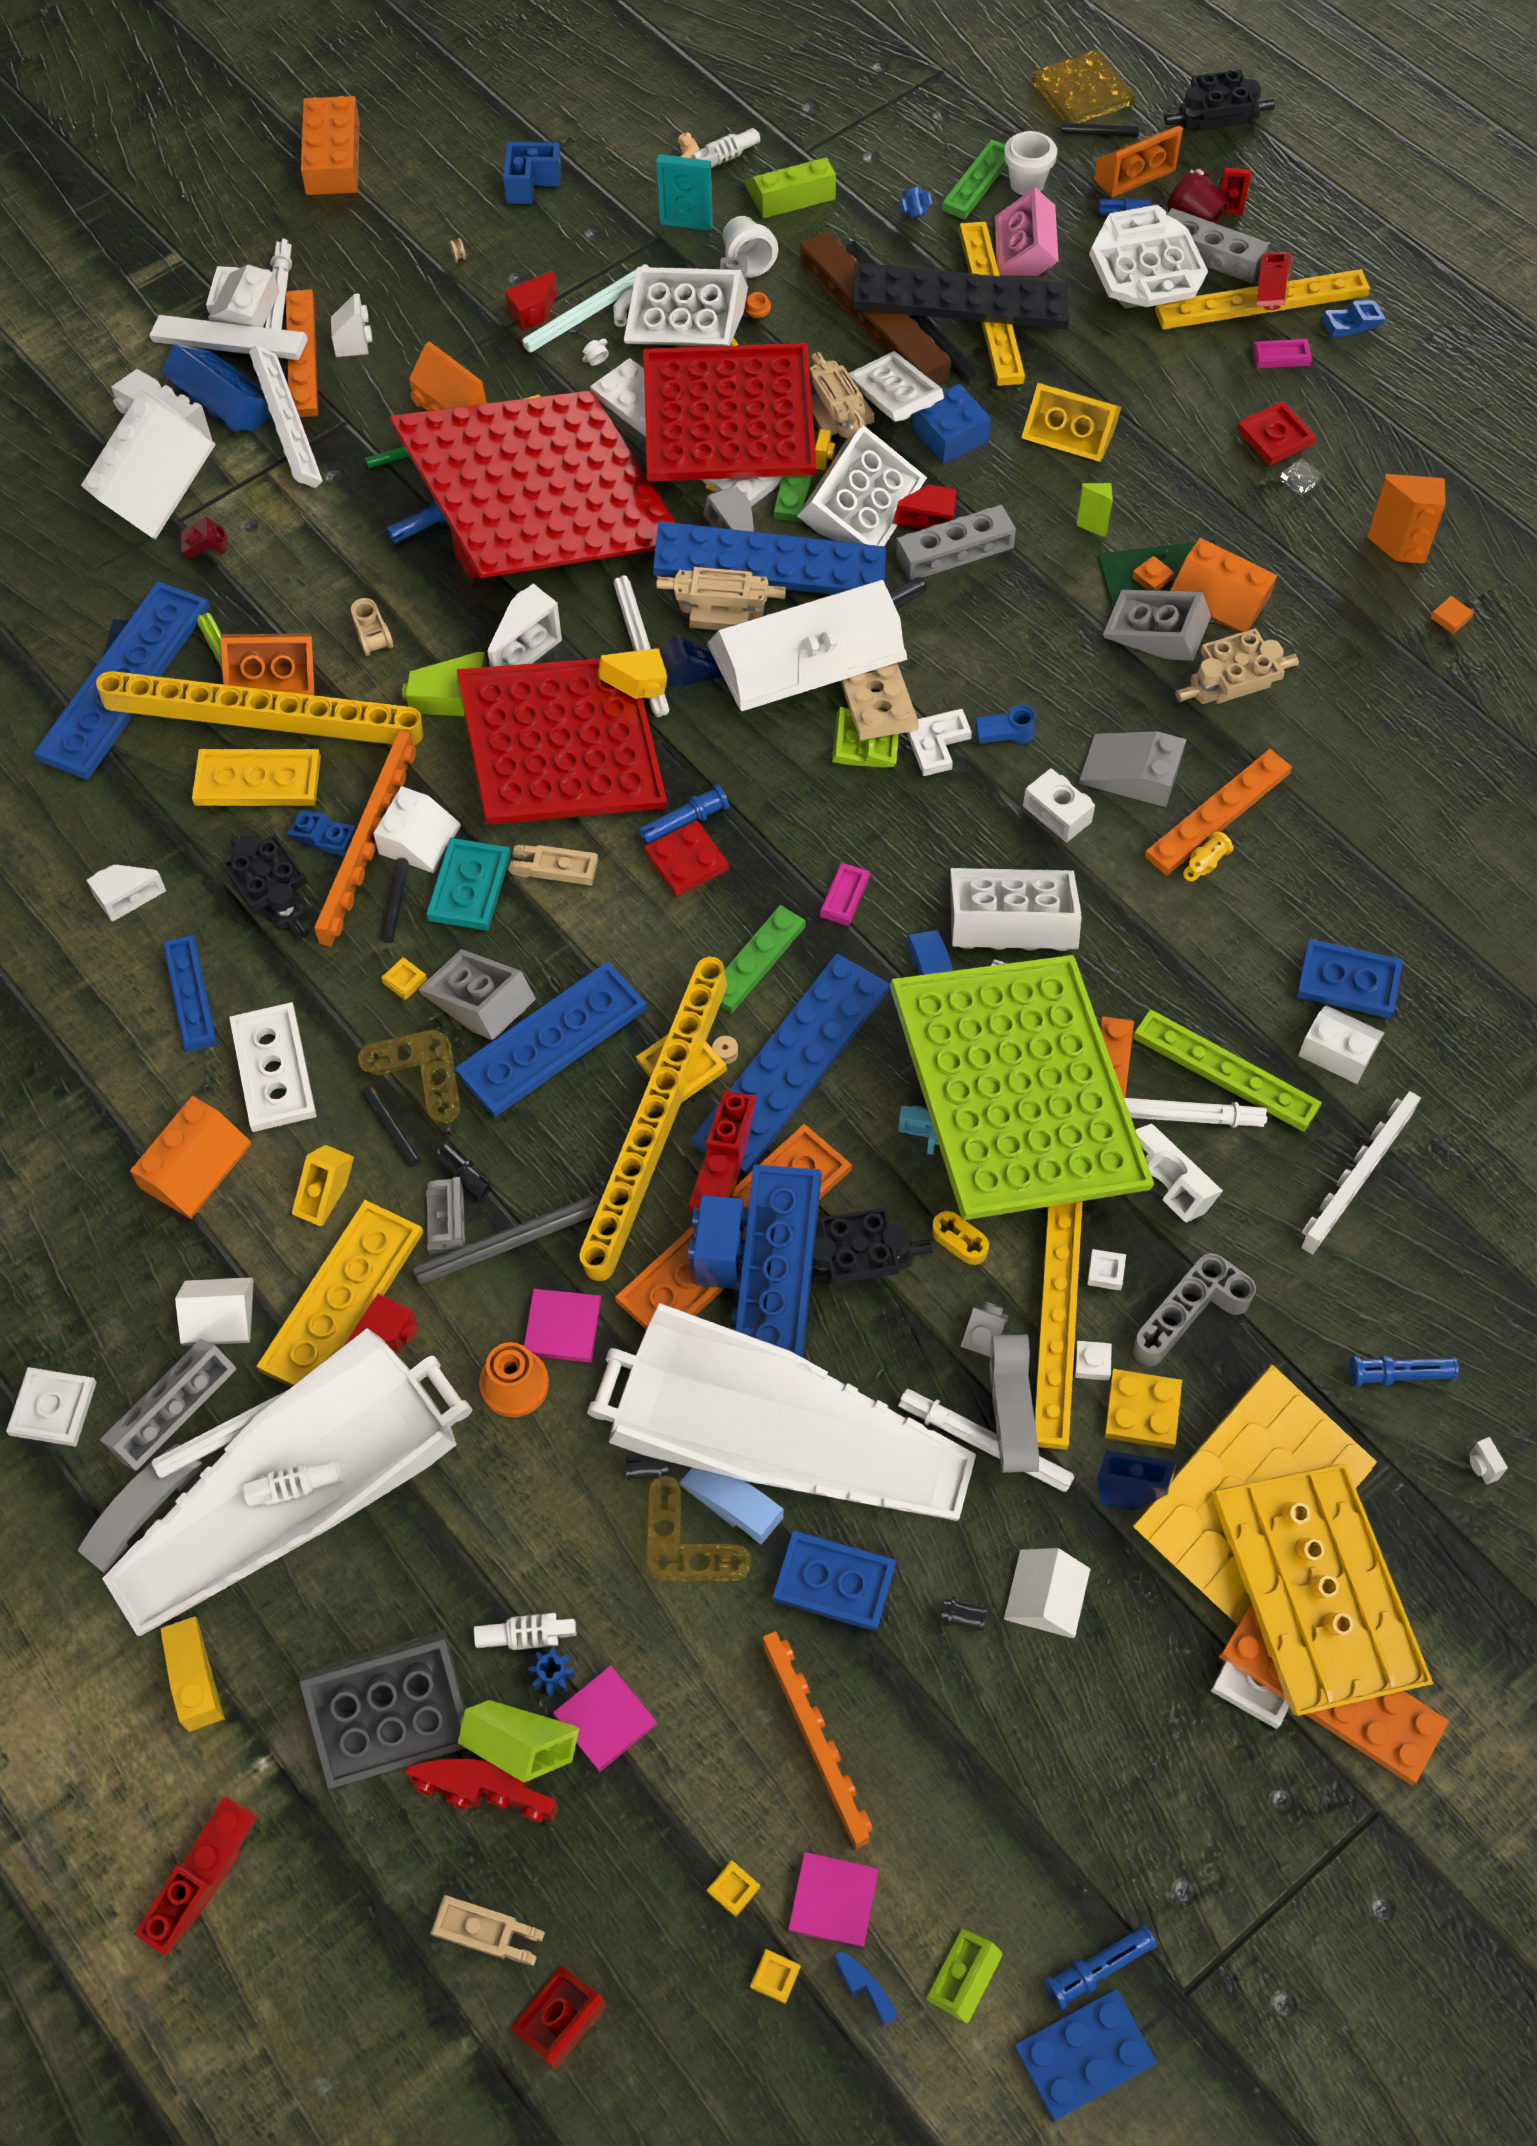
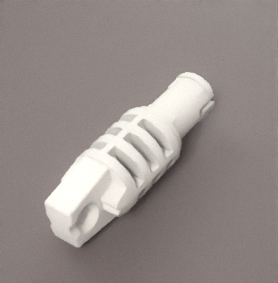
M754 128L739 135L729 134L708 143L706 147L695 152L693 159L711 161V168L740 156L743 150L760 144V135Z
M339 1460L310 1468L302 1464L296 1468L290 1467L288 1470H279L277 1473L271 1472L260 1476L261 1479L243 1484V1491L248 1506L263 1503L266 1506L274 1505L281 1501H290L292 1498H300L303 1495L309 1496L311 1495L310 1493L314 1492L313 1489L344 1482V1476Z
M556 1613L510 1617V1619H507V1623L474 1626L476 1648L508 1645L509 1649L513 1650L558 1646V1638L577 1635L575 1619L557 1620Z

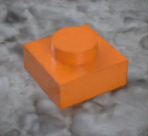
M1152 556L1133 571L1132 579L1146 590L1159 591L1173 580L1174 572L1155 556Z

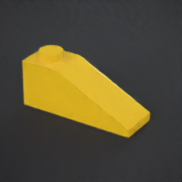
M194 1616L160 1628L170 1688L179 1722L188 1732L224 1720L197 1617Z

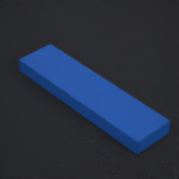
M194 935L163 942L185 1051L190 1052L218 1045Z

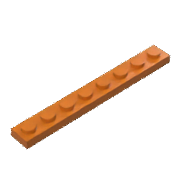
M398 731L314 927L320 945L331 947L335 937L340 936L343 930L345 913L351 910L354 903L356 887L363 883L365 876L364 868L367 861H371L374 857L376 842L374 832L395 798L398 788L403 787L408 764L414 762L416 747L413 746L411 734L408 732Z

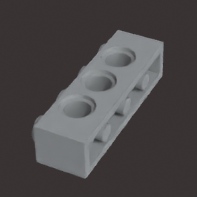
M1174 208L1170 209L1167 215L1179 221L1189 230L1206 267L1253 284L1260 272L1263 254L1268 252V242Z
M1002 505L986 508L980 512L961 516L955 520L933 525L927 529L908 533L897 538L896 558L908 580L911 581L917 577L923 578L1013 549L1016 528Z
M200 1339L100 1441L123 1464L137 1471L237 1368L214 1344Z

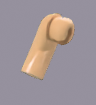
M687 132L679 136L678 142L681 144L680 149L683 153L680 157L693 158V154L699 151L695 139Z

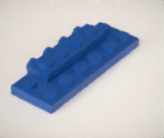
M753 1165L749 1207H744L742 1226L747 1227L746 1238L741 1240L739 1245V1260L743 1261L742 1274H737L735 1283V1294H739L738 1308L734 1307L732 1310L731 1327L736 1328L735 1331L786 1349L803 1358L822 1171L817 1169Z

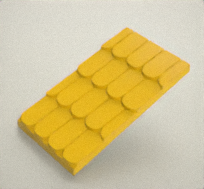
M1270 1364L1137 1519L1133 1527L1238 1625L1250 1605L1251 1599L1244 1588L1231 1545H1228L1211 1491L1338 1464L1347 1465L1355 1488H1357L1377 1461L1277 1368Z
M1338 1464L1211 1491L1228 1545H1231L1244 1588L1250 1596L1269 1657H1272L1286 1702L1291 1708L1293 1715L1300 1716L1433 1684L1346 1464Z

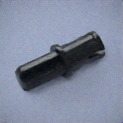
M443 1144L436 1151L435 1157L454 1174L453 1177H460L462 1185L475 1198L480 1200L491 1191L493 1184L478 1172L471 1160L466 1162L448 1144Z

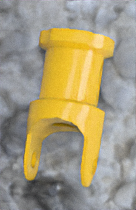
M1213 831L1209 835V840L1202 847H1197L1192 852L1189 866L1183 872V876L1187 881L1193 882L1201 875L1212 872L1217 867V862L1224 855H1228L1233 851V845L1227 835L1222 832Z

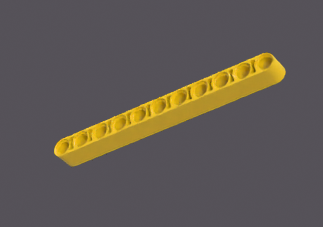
M114 671L102 673L96 680L101 702L107 710L384 744H393L398 731L410 733L413 746L420 743L423 738L421 715L418 710L412 707Z
M715 957L703 958L695 967L581 1248L580 1261L587 1276L594 1281L601 1282L607 1280L616 1268L681 1105L683 1094L690 1082L704 1042L708 1037L726 992L728 983L724 966ZM710 975H717L713 979H706ZM699 1002H707L703 1006H695ZM695 1029L691 1034H684L686 1030ZM676 1057H685L682 1061L673 1062V1059ZM666 1084L674 1085L668 1090H661L662 1086ZM653 1113H662L658 1118H649ZM643 1141H651L646 1147H638ZM630 1170H640L635 1176H626ZM619 1199H628V1201L624 1205H614L615 1202ZM607 1228H616L613 1234L602 1235ZM597 1257L605 1258L599 1265H590L591 1261Z

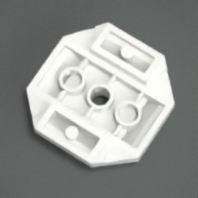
M1158 205L1109 213L1089 253L1108 297L1117 299L1125 309L1139 306L1150 307L1195 298L1208 273L1189 230L1176 219L1166 215V211Z

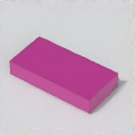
M1308 339L1255 341L1253 343L1252 349L1256 368L1311 365L1312 356Z
M841 863L821 908L820 917L850 926L870 878V871Z

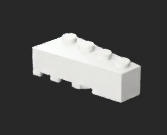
M136 369L111 386L115 397L113 402L122 414L128 411L139 391L143 390L161 399L212 441L202 405L197 402L193 405L189 404V398L183 394L176 397L172 388L167 385L161 388L156 379Z

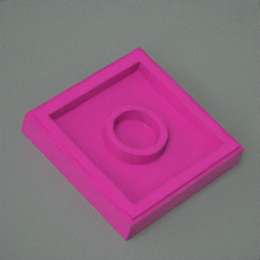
M534 1289L524 1347L538 1358L592 1363L601 1295Z
M612 1666L608 1667L553 1712L558 1721L580 1728L576 1744L599 1773L657 1725V1721Z
M804 1852L788 1932L864 1949L879 1869Z

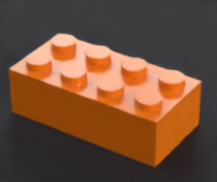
M355 96L304 99L301 173L306 195L358 193L360 121Z

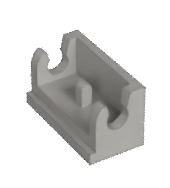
M460 1177L428 1182V1190H426L428 1254L448 1253L465 1246L464 1191Z

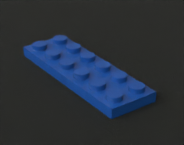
M607 961L455 1067V1073L495 1118L647 1010V1003Z

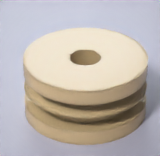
M460 238L457 239V242L456 240L455 242L450 240L449 243L454 261L458 262V259L461 261V258L466 260L462 240Z
M721 1036L713 1042L712 1049L725 1064H730L737 1059L738 1044L734 1038Z

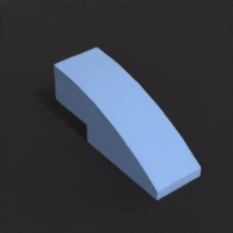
M692 1467L679 1482L680 1486L733 1527L737 1525L760 1544L765 1541L784 1518V1509L744 1480Z

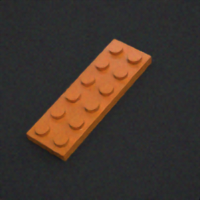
M1251 1602L1219 1657L1231 1663L1233 1667L1245 1675L1252 1677L1260 1685L1269 1688V1691L1284 1700L1285 1696L1272 1657H1269ZM1405 1691L1305 1714L1411 1786L1417 1783L1449 1720Z

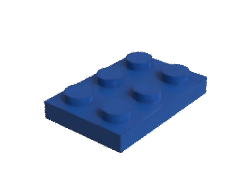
M1309 939L1306 945L1296 998L1391 1019L1394 1014L1403 960Z
M793 1531L774 1591L773 1602L877 1632L896 1566V1560Z
M1117 1989L1014 2046L1053 2122L1157 2064Z

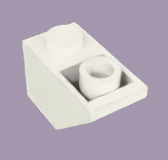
M354 294L331 317V334L336 357L368 354V343L373 342L371 326L365 325V322H369L367 306L361 305L359 294Z

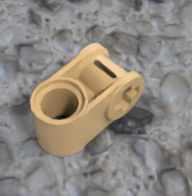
M368 598L356 600L351 606V614L364 655L369 656L372 651L384 647L393 648L394 645L386 623L383 622L375 602Z

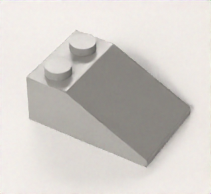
M1121 590L1103 636L1106 639L1167 660L1194 661L1210 621L1211 613L1203 592Z
M1158 731L1095 734L1079 784L1167 807L1182 760L1186 739Z
M463 949L458 951L418 989L424 997L470 1031L491 1040L500 1035L536 999L520 970Z

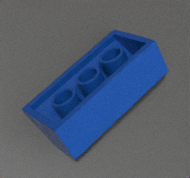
M173 343L161 374L171 380L170 385L187 392L190 400L207 407L206 411L209 414L223 419L226 427L236 432H240L241 429L254 431L272 417L268 410L265 395L257 384L210 350Z

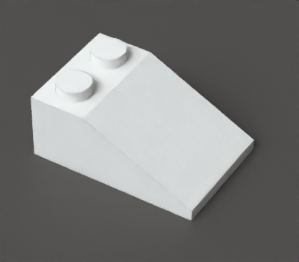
M535 584L520 591L511 600L488 648L490 667L532 664L562 641L558 604Z

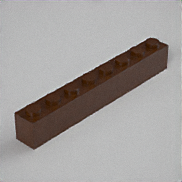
M824 231L800 243V264L886 355L895 351L938 386L949 380L951 367L949 355L935 344L932 337L927 335L914 319H911L907 314L853 309L854 263L857 261L853 255L849 254L842 247L838 239H834L828 231Z

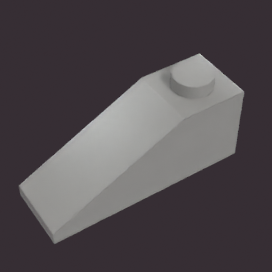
M737 486L708 495L703 515L712 527L754 532L750 501Z

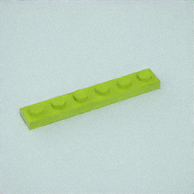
M1151 1009L1134 1033L1133 1039L1253 1105L1265 1107L1267 1109L1266 1112L1303 1132L1306 1131L1322 1104L1321 1101Z

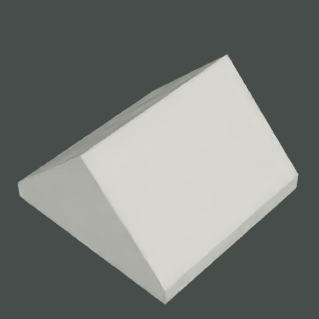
M253 1278L184 1281L175 1298L180 1344L182 1346H192L200 1339L212 1344L250 1343Z
M1059 1548L1020 1550L1004 1620L1075 1638L1090 1568Z

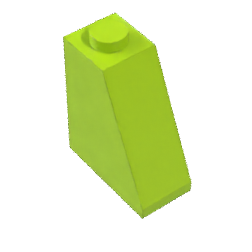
M485 652L472 653L410 671L408 683H404L402 688L403 701H407L408 707L415 708L420 714L464 717L456 677L457 669L487 667Z
M488 1700L465 1709L460 1723L461 1730L458 1744L525 1783L571 1763L580 1728Z

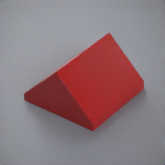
M561 1965L512 2025L510 2030L556 2071L607 2005L596 1991Z

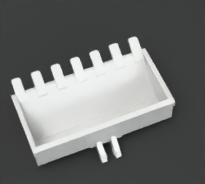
M883 580L718 630L713 638L707 642L741 711L907 660L906 650L903 646L900 617Z

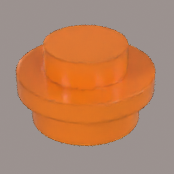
M755 292L747 297L744 310L751 317L761 318L769 314L771 303L765 294Z

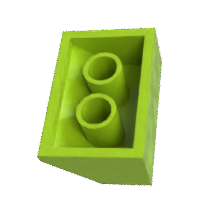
M827 157L745 180V186L763 219L836 199V173Z

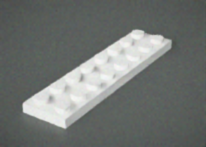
M629 358L591 385L590 391L595 394L602 404L646 437L644 368ZM783 476L701 480L718 492L737 486L742 494L749 499L752 507L781 485Z

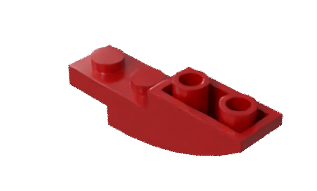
M1291 252L1263 254L1257 307L1264 306L1265 310H1277L1286 304L1289 294V279L1293 268Z
M724 1090L706 1141L707 1152L689 1202L690 1212L694 1211V1207H700L702 1195L733 1197L749 1139L756 1096Z
M443 1759L412 1765L406 1771L407 1777L413 1783L412 1788L427 1796H432L434 1791L447 1796V1803L462 1810H466L468 1805L479 1809L484 1795L488 1796L486 1799L488 1803L498 1808L507 1810L508 1805L521 1809V1816L536 1823H542L543 1819L553 1822L559 1809L555 1799L527 1789L530 1781L524 1783L489 1761Z
M223 1796L182 1865L175 1866L134 1935L163 1955H168L207 1906L243 1851L240 1847L259 1816L231 1797Z

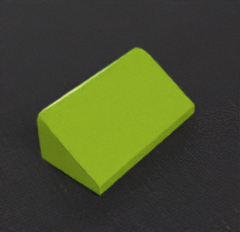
M1082 483L1077 526L1099 536L1106 537L1113 500L1111 483Z
M961 1929L926 2000L957 2019L968 2023L1002 1958V1952L993 1942L965 1929Z

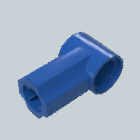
M1017 705L1009 713L975 717L976 736L979 744L1011 740L1017 744L1029 743L1033 739L1035 732L1034 710L1027 705Z

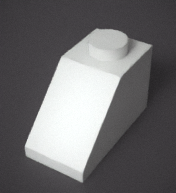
M112 865L105 870L98 871L94 876L87 879L93 896L112 922L166 891L160 874L157 870Z

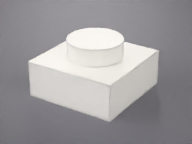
M1092 1249L1087 1285L1121 1291L1126 1255Z
M1077 1341L1075 1378L1109 1381L1111 1376L1112 1344Z
M1490 1437L1477 1442L1469 1453L1472 1469L1478 1476H1482L1486 1485L1499 1480L1507 1470L1505 1462Z

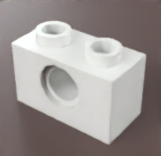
M1050 768L1025 788L1023 807L1067 843L1092 823L1095 804L1089 796L1080 793L1074 788L1065 776L1059 775Z

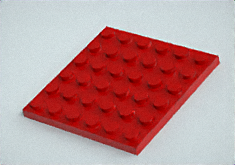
M807 343L643 349L647 481L807 476L817 474Z
M600 659L457 669L456 677L485 824L666 809L667 798L643 698L635 699L599 679Z

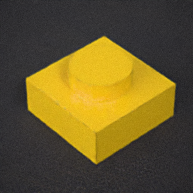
M820 429L815 448L818 470L826 471L828 460L834 459L836 443L831 442V430Z

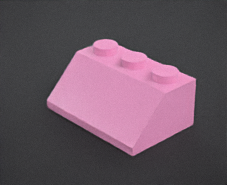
M1034 187L995 216L996 257L1000 276H1039L1059 262L1055 204Z

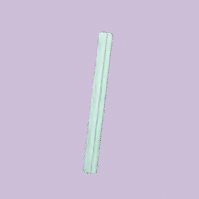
M644 264V265H642V266H640V267H649V266H648L647 264ZM637 269L522 339L524 349L532 353L617 301L624 291L633 290Z

